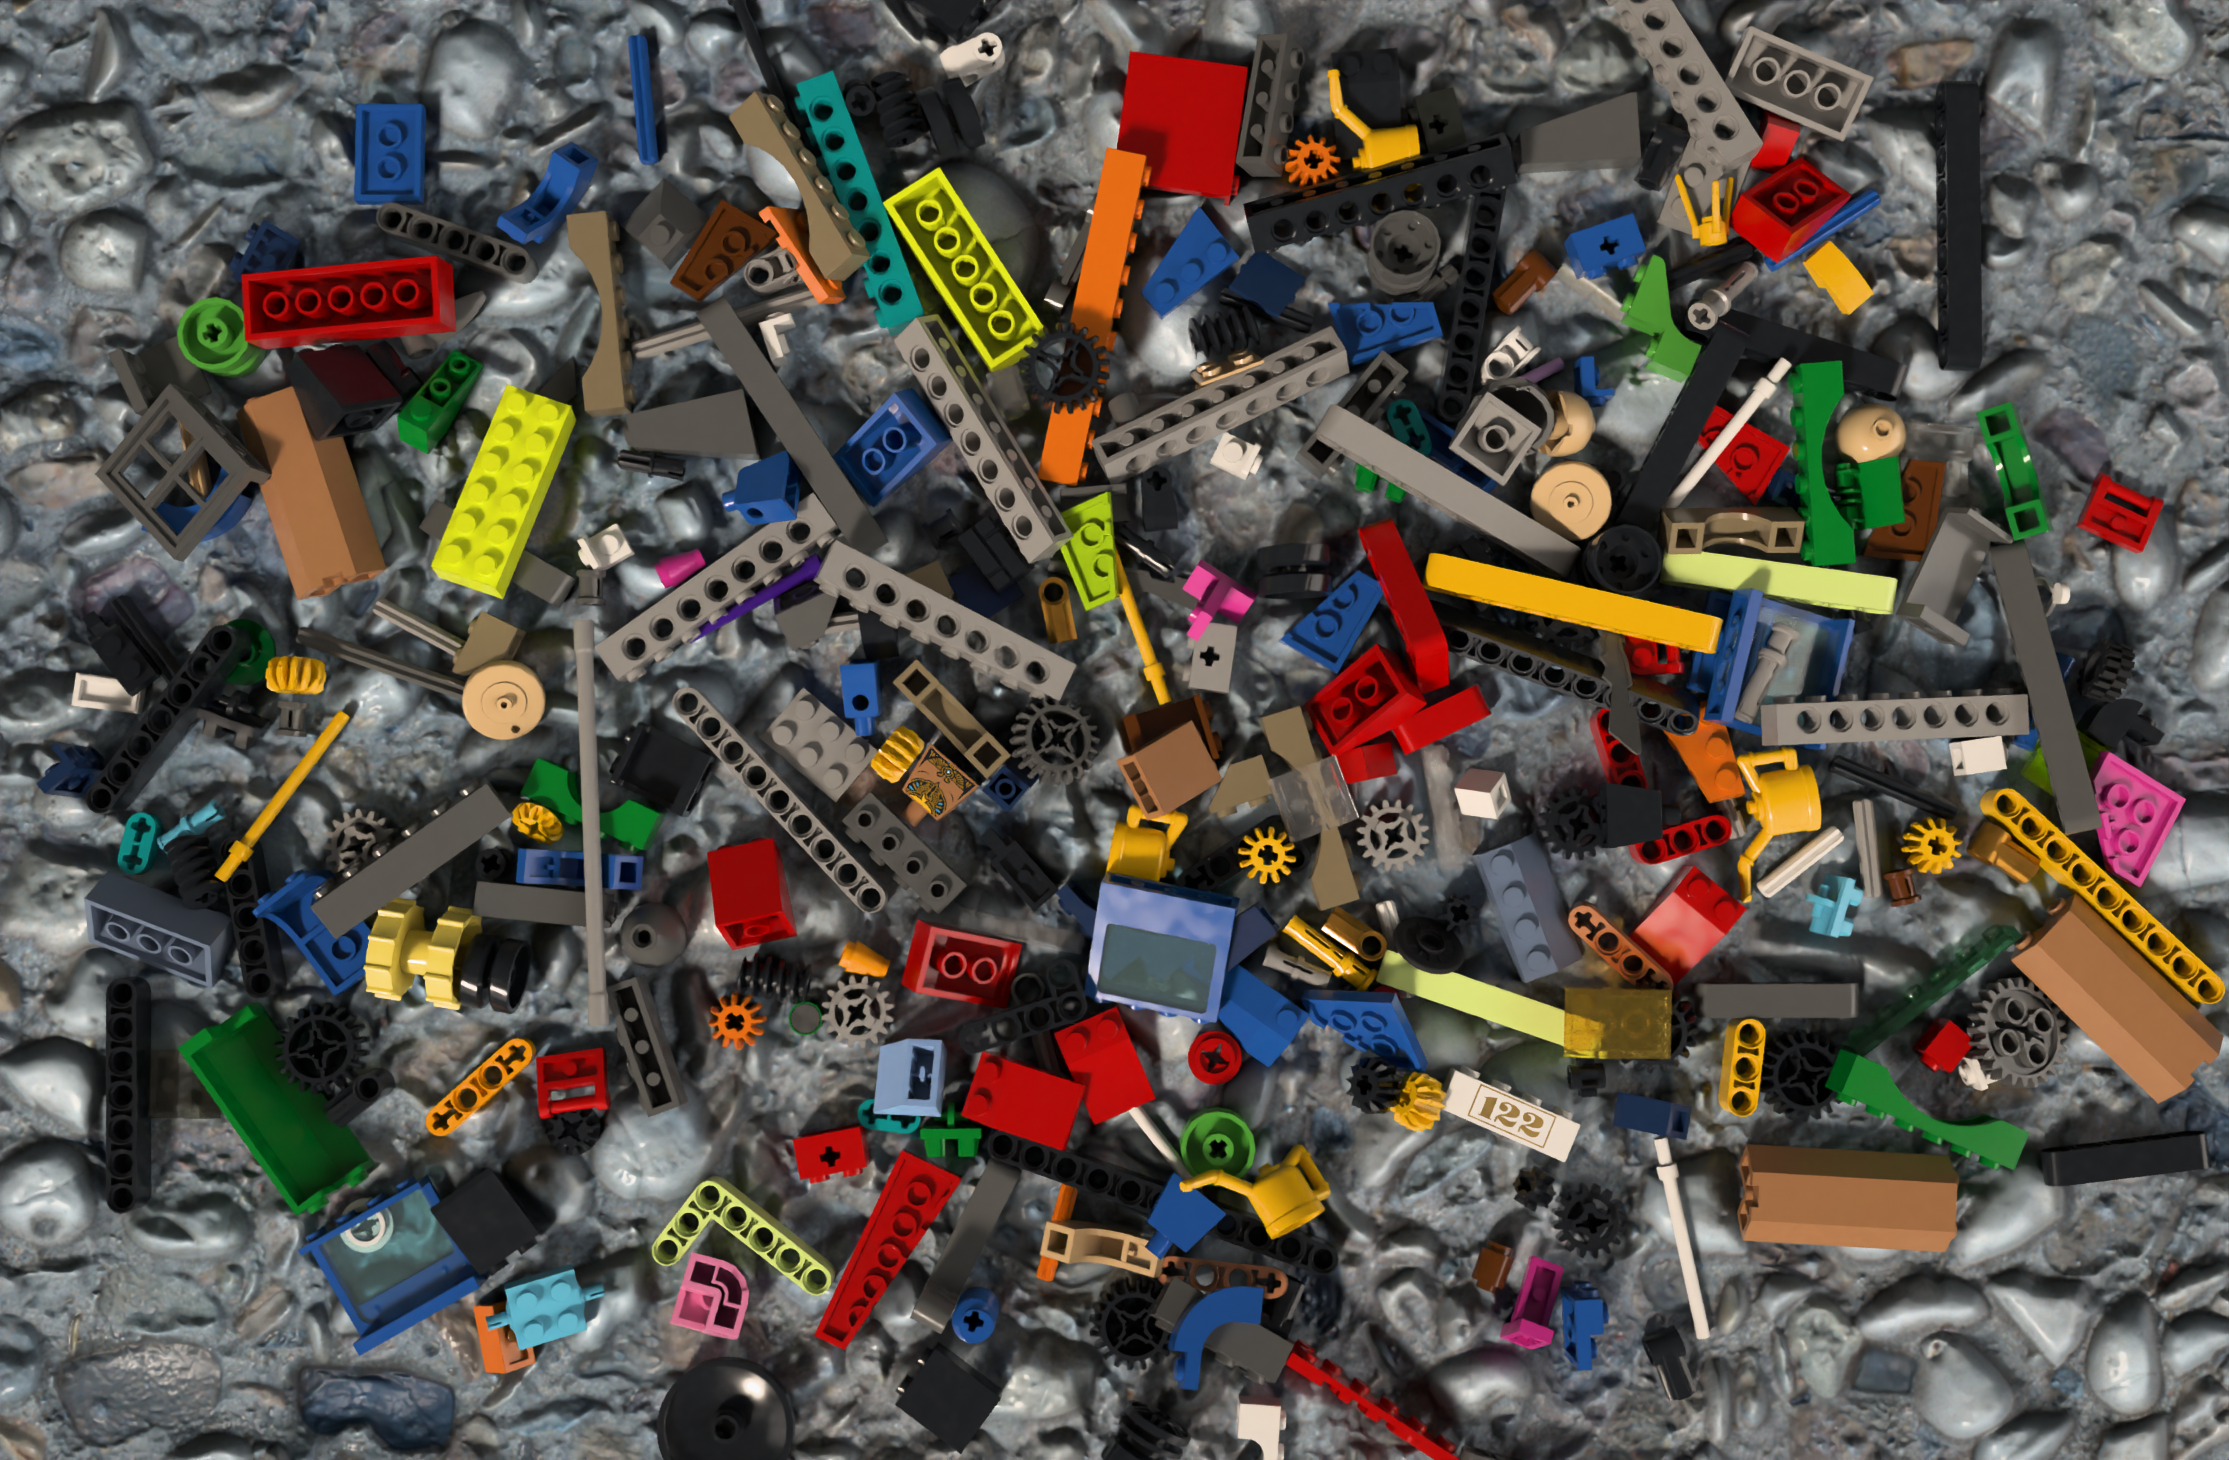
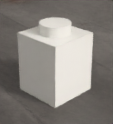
M2002 736L1949 743L1954 776L2007 769L2008 749L2006 744L2002 742Z

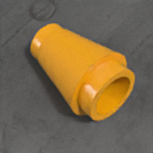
M848 940L838 965L844 967L845 972L884 979L891 960L886 959L858 940L855 943Z

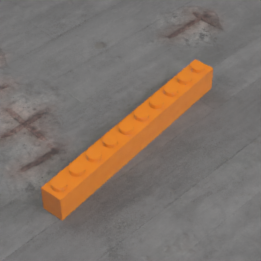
M1108 147L1106 149L1070 323H1075V334L1077 335L1083 327L1088 328V334L1085 338L1087 341L1094 335L1099 337V341L1093 347L1094 349L1105 346L1107 351L1113 352L1117 332L1111 331L1114 318L1120 319L1124 299L1118 298L1121 285L1127 286L1131 266L1125 265L1128 252L1134 253L1138 233L1132 232L1135 219L1141 220L1145 200L1139 199L1141 187H1148L1152 167L1146 166V155ZM1066 342L1064 353L1068 347H1071L1072 342ZM1082 347L1076 365L1085 374L1091 376L1093 362L1088 352ZM1106 353L1099 356L1098 358L1105 359ZM1071 360L1064 361V364L1061 363L1059 379L1061 376L1066 377V374L1068 376L1071 373L1075 374L1070 367ZM1110 366L1100 368V371L1109 373ZM1099 379L1098 382L1106 385L1107 380ZM1074 381L1067 382L1057 395L1067 396L1075 394L1082 390L1085 385ZM1094 389L1092 391L1098 398L1096 403L1091 402L1086 397L1083 400L1087 409L1082 411L1078 402L1074 403V414L1071 415L1068 414L1067 405L1063 404L1060 414H1055V403H1053L1038 472L1040 481L1077 488L1079 481L1085 483L1089 463L1083 462L1086 449L1092 450L1091 441L1095 439L1096 430L1090 429L1093 416L1099 417L1103 401L1102 397L1097 396L1098 390Z

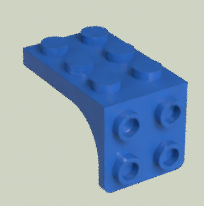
M301 869L290 875L285 880L287 885L278 892L273 890L262 896L257 901L259 906L252 912L256 918L265 917L279 925L292 938L332 994L340 996L366 976L363 967L366 964L369 943L368 935L371 934L373 927L365 919L344 935L335 939L312 911L310 905L313 898L312 894L315 892L314 889L330 877L334 881L337 878L331 870L312 869L304 871Z

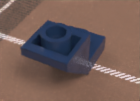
M1013 757L982 790L1007 813L1039 780V774L1035 775L1032 779L1028 778L1027 775L1030 769L1027 766L1024 769H1018L1019 763L1023 761L1021 757ZM1042 757L1043 760L1052 764L1047 757Z
M1618 1092L1617 1102L1614 1107L1613 1126L1687 1140L1692 1107Z

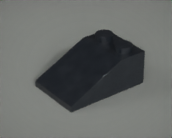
M1397 48L1331 53L1327 68L1328 70L1338 69L1343 103L1348 106L1347 108L1371 130L1401 127L1400 73ZM1331 109L1333 140L1337 148L1335 156L1340 157L1341 162H1352V157H1358V149L1362 148L1363 140L1339 118L1336 119Z

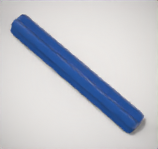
M632 35L628 38L639 160L643 165H654L659 160L648 45L645 36Z
M1869 189L1842 206L1798 250L1780 262L1776 263L1771 258L1765 256L1764 263L1767 268L1772 272L1778 270L1880 204V196L1875 189Z

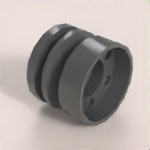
M1401 210L1388 214L1377 223L1371 234L1366 266L1370 279L1379 289L1390 295L1406 296L1416 293L1431 279L1439 257L1441 240L1437 228L1429 218L1416 211ZM1400 255L1406 256L1404 263L1397 261Z

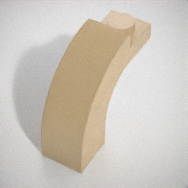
M1046 1221L1040 1251L1042 1256L1067 1264L1079 1262L1106 1264L1152 1278L1161 1277L1164 1256L1160 1260L1145 1248L1151 1238L1144 1237L1143 1233L1085 1221Z

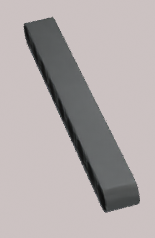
M721 296L697 312V317L852 548L868 556L888 543L887 537L725 296Z
M2022 539L2014 541L2012 544L1990 547L1988 552L2025 691L2028 694L2029 706L2065 835L2100 829L2102 828L2100 813L2025 541Z

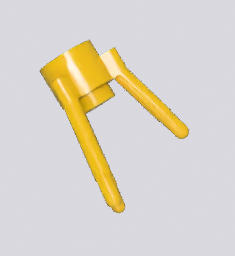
M1676 174L1675 181L1692 227V239L1700 238V246H1715L1727 243V236L1730 235L1729 219L1734 178H1727L1722 216L1720 215L1719 181L1714 180L1712 182V216L1701 218L1702 224L1699 225L1681 175Z

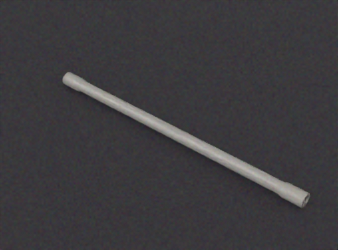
M575 620L573 621V634L577 667L589 993L587 996L588 1026L609 1025V1001L606 991L593 661L595 650L594 621Z

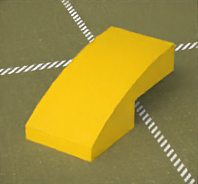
M1825 241L1802 261L1818 288L1827 289L1842 314L1850 315L1874 294L1855 266L1831 241Z

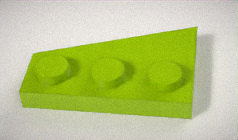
M1105 492L1060 513L1074 536L1060 549L1086 611L1119 598L1111 492Z

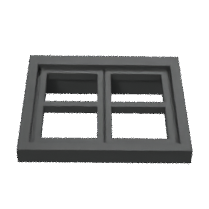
M171 383L168 384L95 473L171 557L182 562L185 561L250 481L264 485L271 476L270 472L192 391ZM171 414L195 438L173 465L150 442ZM144 448L167 471L146 498L123 475ZM204 450L229 474L207 501L183 477ZM177 483L201 507L180 534L156 510Z

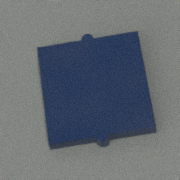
M1259 252L1254 253L1246 265H1241L1240 273L1230 284L1229 290L1278 319L1287 305L1294 303L1295 295L1305 283L1306 278L1268 254Z
M975 563L948 579L951 588L959 598L958 603L987 619L1025 596L1017 582L998 595Z

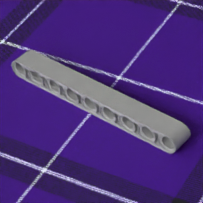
M1330 404L1314 434L1322 443L1554 578L1565 581L1581 553V549L1572 542L1342 407Z
M685 687L678 690L672 700L676 713L852 902L866 913H875L884 909L888 904L889 895L882 883L713 702L697 689ZM694 694L698 700L697 707L692 712H687L683 706L684 699ZM716 718L720 722L721 728L717 735L710 737L706 732V724L711 719ZM738 742L743 747V755L737 761H733L729 757L728 750L732 744ZM756 767H762L766 772V779L760 785H755L751 780V773ZM779 791H784L789 796V803L782 810L777 809L773 802L774 796ZM802 815L808 816L812 822V827L806 834H801L796 828V821ZM826 839L830 840L835 847L834 854L828 859L823 858L818 850L820 843ZM847 864L854 865L858 872L856 880L852 883H847L841 876L842 868ZM870 888L876 889L881 897L880 903L876 907H869L864 901V894Z

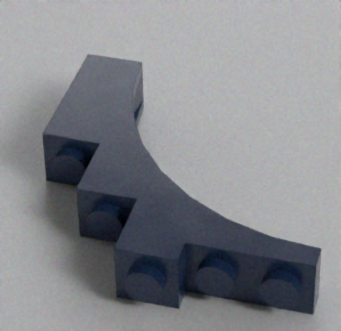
M1071 880L1056 892L1060 898L1058 903L1068 915L1073 914L1081 924L1079 926L1080 931L1092 942L1098 903L1092 900ZM1260 901L1235 917L1225 974L1280 929L1278 923ZM1108 924L1100 975H1106L1110 980L1140 955L1144 959L1142 965L1152 977L1157 976L1163 981L1188 959L1193 957L1196 960L1194 966L1205 979L1210 977L1212 980L1217 948L1214 944Z

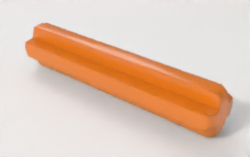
M1061 1183L1051 1220L1071 1219L1079 1189ZM1041 1255L1036 1273L1037 1278L1053 1281L1059 1261Z

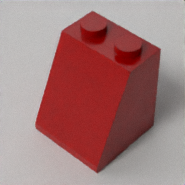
M756 838L746 844L737 846L723 845L717 848V850L707 852L715 925L732 950L797 936L782 857L773 838Z

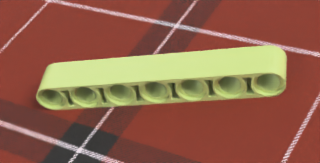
M1664 550L1659 582L1666 585L1712 590L1733 594L1734 590L1753 588L1762 591L1763 598L1874 614H1893L1898 580L1885 576L1717 553L1667 554Z
M1388 949L1385 952L1376 981L1591 1056H1595L1605 1025L1455 972L1439 975L1421 971L1409 964L1399 953Z

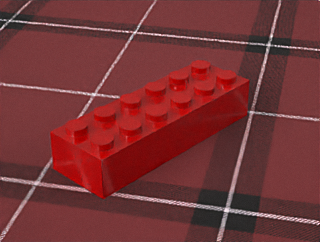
M437 255L242 274L245 341L262 349L456 331L453 266Z

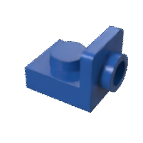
M1581 356L1573 363L1574 393L1584 398L1590 408L1605 406V402H1608L1615 396V389H1595V386L1599 385L1600 371L1598 366H1594V356Z

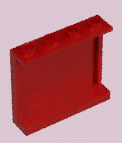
M1130 51L1117 150L1146 155V166L1152 167L1148 187L1142 186L1141 188L1225 199L1224 205L1229 206L1231 195L1237 196L1240 179L1239 175H1234V167L1239 147V131L1242 130L1245 112L1242 111L1243 101L1247 99L1250 79H1247L1248 67Z

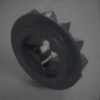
M592 1108L554 1114L553 1118H547L545 1134L548 1136L550 1146L558 1150L560 1154L577 1156L590 1150L597 1142L600 1134V1121ZM567 1120L571 1124L583 1120V1123L576 1130L579 1135L577 1138L573 1134L565 1137L562 1136L568 1128L565 1123Z

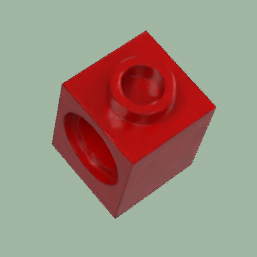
M1937 1017L1912 1049L1921 1055L1918 1060L1931 1071L1941 1070L1951 1073L1972 1048L1968 1043L1972 1038L1951 1020Z

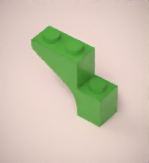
M1653 254L1646 263L1640 262L1632 280L1637 282L1633 293L1628 292L1622 302L1620 311L1625 313L1620 323L1653 336L1644 353V356L1648 357L1644 368L1681 383L1690 376L1702 345L1687 339L1674 325L1671 316L1665 262L1661 257Z

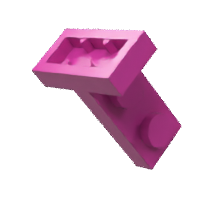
M1201 559L1182 588L1199 599L1187 619L1192 622V625L1186 635L1198 642L1217 611L1239 624L1257 594Z
M1535 1256L1528 1258L1511 1322L1503 1324L1499 1338L1530 1350L1551 1344L1554 1330L1549 1329L1548 1325L1564 1267Z

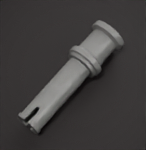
M1744 261L1718 287L1708 289L1703 294L1702 299L1695 302L1689 308L1688 318L1690 322L1700 330L1711 329L1717 323L1718 317L1725 315L1730 310L1731 301L1758 276L1757 266L1750 261ZM1708 313L1707 317L1704 320H1701V317L1704 314Z
M1773 623L1771 627L1773 632L1765 648H1760L1758 652L1760 661L1737 704L1734 715L1735 718L1743 722L1753 723L1779 669L1787 666L1789 662L1787 659L1788 654L1794 643L1800 641L1802 637L1798 631L1784 624Z

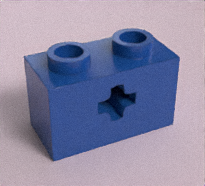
M1633 213L1571 233L1564 242L1576 279L1587 276L1588 280H1594L1606 275L1607 269L1616 266L1619 267V270L1630 268L1639 263L1638 259L1646 251ZM1603 245L1604 249L1611 248L1612 252L1609 254L1607 250L1601 251L1600 247Z

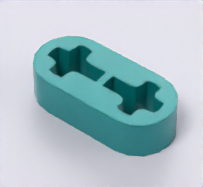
M1406 399L1393 402L1388 408L1387 416L1396 439L1427 457L1431 452L1432 443L1413 402ZM1404 411L1405 414H1408L1410 425L1404 426L1402 420L1398 417V412ZM1415 434L1417 440L1421 442L1420 449L1416 450L1415 447L1411 446L1412 443L1409 435Z
M138 812L128 819L118 854V865L124 873L142 875L152 869L159 847L157 838L162 835L163 831L162 821L157 815ZM146 822V825L151 826L150 831L143 833V830L138 829L139 823ZM131 855H137L139 858H142V864L135 865L133 861H130Z
M875 1097L866 1099L857 1111L858 1120L865 1128L879 1131L909 1134L919 1127L922 1116H915L916 1120L911 1121L906 1127L903 1126V1120L892 1118V1115L888 1114L887 1117L879 1116L875 1122H871L870 1116L864 1114V1110L870 1109L871 1105L874 1104Z

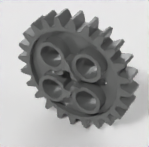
M2022 977L1998 979L1996 983H1988V990L1978 992L1981 1000L1972 1001L1971 1003L1977 1012L1967 1016L1974 1021V1026L1967 1028L1968 1032L1975 1034V1039L1968 1042L1969 1045L1977 1046L1978 1051L1973 1056L1974 1059L1983 1058L1984 1062L1980 1069L1982 1071L1991 1070L1990 1079H2001L2002 1086L2027 1088L2038 1087V1083H2047V1075L2057 1074L2053 1065L2063 1064V1060L2058 1056V1052H2067V1048L2060 1044V1039L2068 1038V1035L2060 1032L2059 1028L2066 1024V1021L2057 1020L2056 1017L2061 1009L2059 1007L2052 1008L2050 1005L2053 1001L2048 996H2043L2044 992L2039 987H2034V983L2031 980L2023 981Z

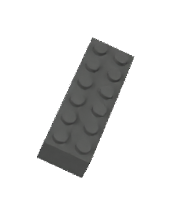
M476 777L471 778L458 788L460 794L455 798L449 800L447 796L430 808L431 814L423 820L419 816L412 819L401 828L403 830L401 832L402 835L394 840L390 836L385 838L372 848L374 851L369 858L363 860L361 857H358L343 868V876L334 881L330 877L314 889L315 892L312 894L313 898L310 908L335 939L344 935L511 817L509 807L486 777L479 781Z

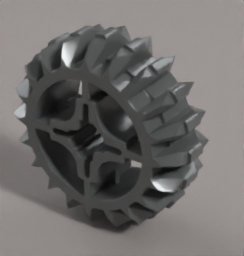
M1041 698V700L1038 699L1036 701V706L1029 703L1025 707V713L1020 712L1016 716L1018 723L1012 725L1011 731L1017 736L1012 737L1009 740V744L1018 746V749L1012 752V757L1022 758L1023 761L1019 763L1018 769H1024L1027 766L1030 769L1027 775L1028 778L1032 779L1035 775L1039 774L1040 784L1044 785L1050 778L1052 786L1057 787L1060 785L1061 780L1066 785H1069L1073 782L1074 777L1080 779L1085 775L1084 770L1092 768L1093 763L1090 759L1098 756V751L1093 746L1099 744L1100 739L1091 736L1097 730L1096 725L1088 726L1087 724L1091 714L1087 713L1084 716L1079 714L1081 704L1070 708L1069 698H1065L1060 704L1057 699H1050L1047 703L1044 698ZM1047 717L1059 719L1067 725L1058 726L1051 719L1047 720ZM1033 725L1037 729L1035 733L1039 739V745L1036 749H1034L1031 739ZM1073 733L1077 740L1076 757L1073 754L1074 749L1070 742ZM1064 734V737L1059 740L1056 746L1052 744L1050 747L1045 748L1053 737L1057 738ZM1042 757H1053L1057 763L1061 762L1063 765L1050 764L1043 760Z

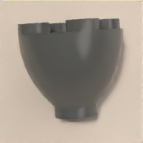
M661 902L645 903L632 909L624 918L620 928V944L625 955L634 964L645 968H662L673 963L684 953L687 942V927L682 916L673 906ZM643 930L648 931L651 935L648 943L641 942L643 940L639 934Z

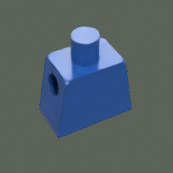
M788 451L780 452L746 466L738 472L736 489L722 494L723 506L728 512L738 510L745 520L752 525L795 520L798 513L802 472Z
M866 659L846 660L840 665L845 718L855 719L856 736L875 735V716H879L883 712L880 659L867 661ZM858 695L866 696L869 705L860 704Z
M1171 1172L1146 1219V1222L1157 1231L1145 1248L1160 1260L1173 1243L1186 1253L1226 1215L1224 1211L1196 1189H1193L1191 1192H1183L1179 1184L1184 1179L1175 1172Z

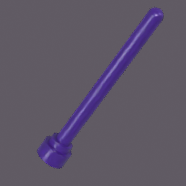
M817 553L805 558V562L800 565L801 568L756 592L755 596L744 600L741 606L736 603L727 608L728 615L717 619L716 624L712 625L710 621H707L698 629L701 634L690 643L695 642L806 580L809 582L813 581L822 564V560Z

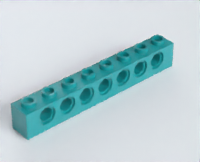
M832 70L797 83L796 86L800 95L794 97L801 117L807 115L811 126L805 129L812 147L819 145L822 156L817 158L824 177L830 175L834 185L832 192L837 201L848 211V219L852 226L862 236L868 230L879 232L875 240L865 241V247L871 257L860 267L864 266L868 278L863 279V283L869 299L876 297L880 307L874 310L881 329L887 327L890 335L894 336L902 333L916 317H922L925 314ZM830 109L833 111L828 119L821 120L817 118L821 110ZM835 139L844 141L843 146L838 150L828 148L830 142ZM852 169L856 171L852 179L846 181L840 179V174L844 170ZM859 199L867 201V205L863 210L854 211L851 209L854 201ZM887 260L890 262V266L884 272H877L873 270L876 262ZM898 290L902 293V296L897 302L889 303L885 301V296L889 291Z

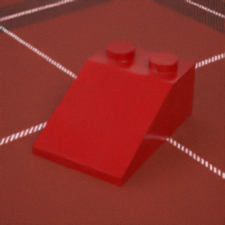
M1800 157L1742 193L1730 216L1729 227L1762 251L1765 256L1778 263L1798 250L1850 199L1851 194Z
M1376 643L1307 701L1303 708L1308 712L1311 722L1330 755L1337 757L1402 725L1422 709L1427 702L1398 655Z
M1684 865L1628 933V936L1670 974L1673 985H1676L1730 931L1747 908L1697 867Z
M917 919L901 984L915 993L1007 1009L1022 944L946 924Z
M1117 1005L1055 1031V1038L1074 1081L1086 1085L1082 1099L1094 1125L1127 1112L1133 1107H1138L1156 1099Z
M983 1051L961 1116L988 1127L1065 1151L1086 1085L1001 1052Z

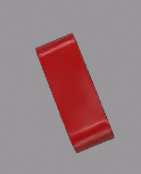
M1478 684L1415 713L1402 725L1392 730L1404 755H1407L1492 713Z

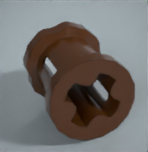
M1913 867L1896 869L1882 874L1883 879L1888 880L1893 898L1890 901L1891 907L1908 905L1922 900L1921 895L1917 894L1911 875L1914 873Z

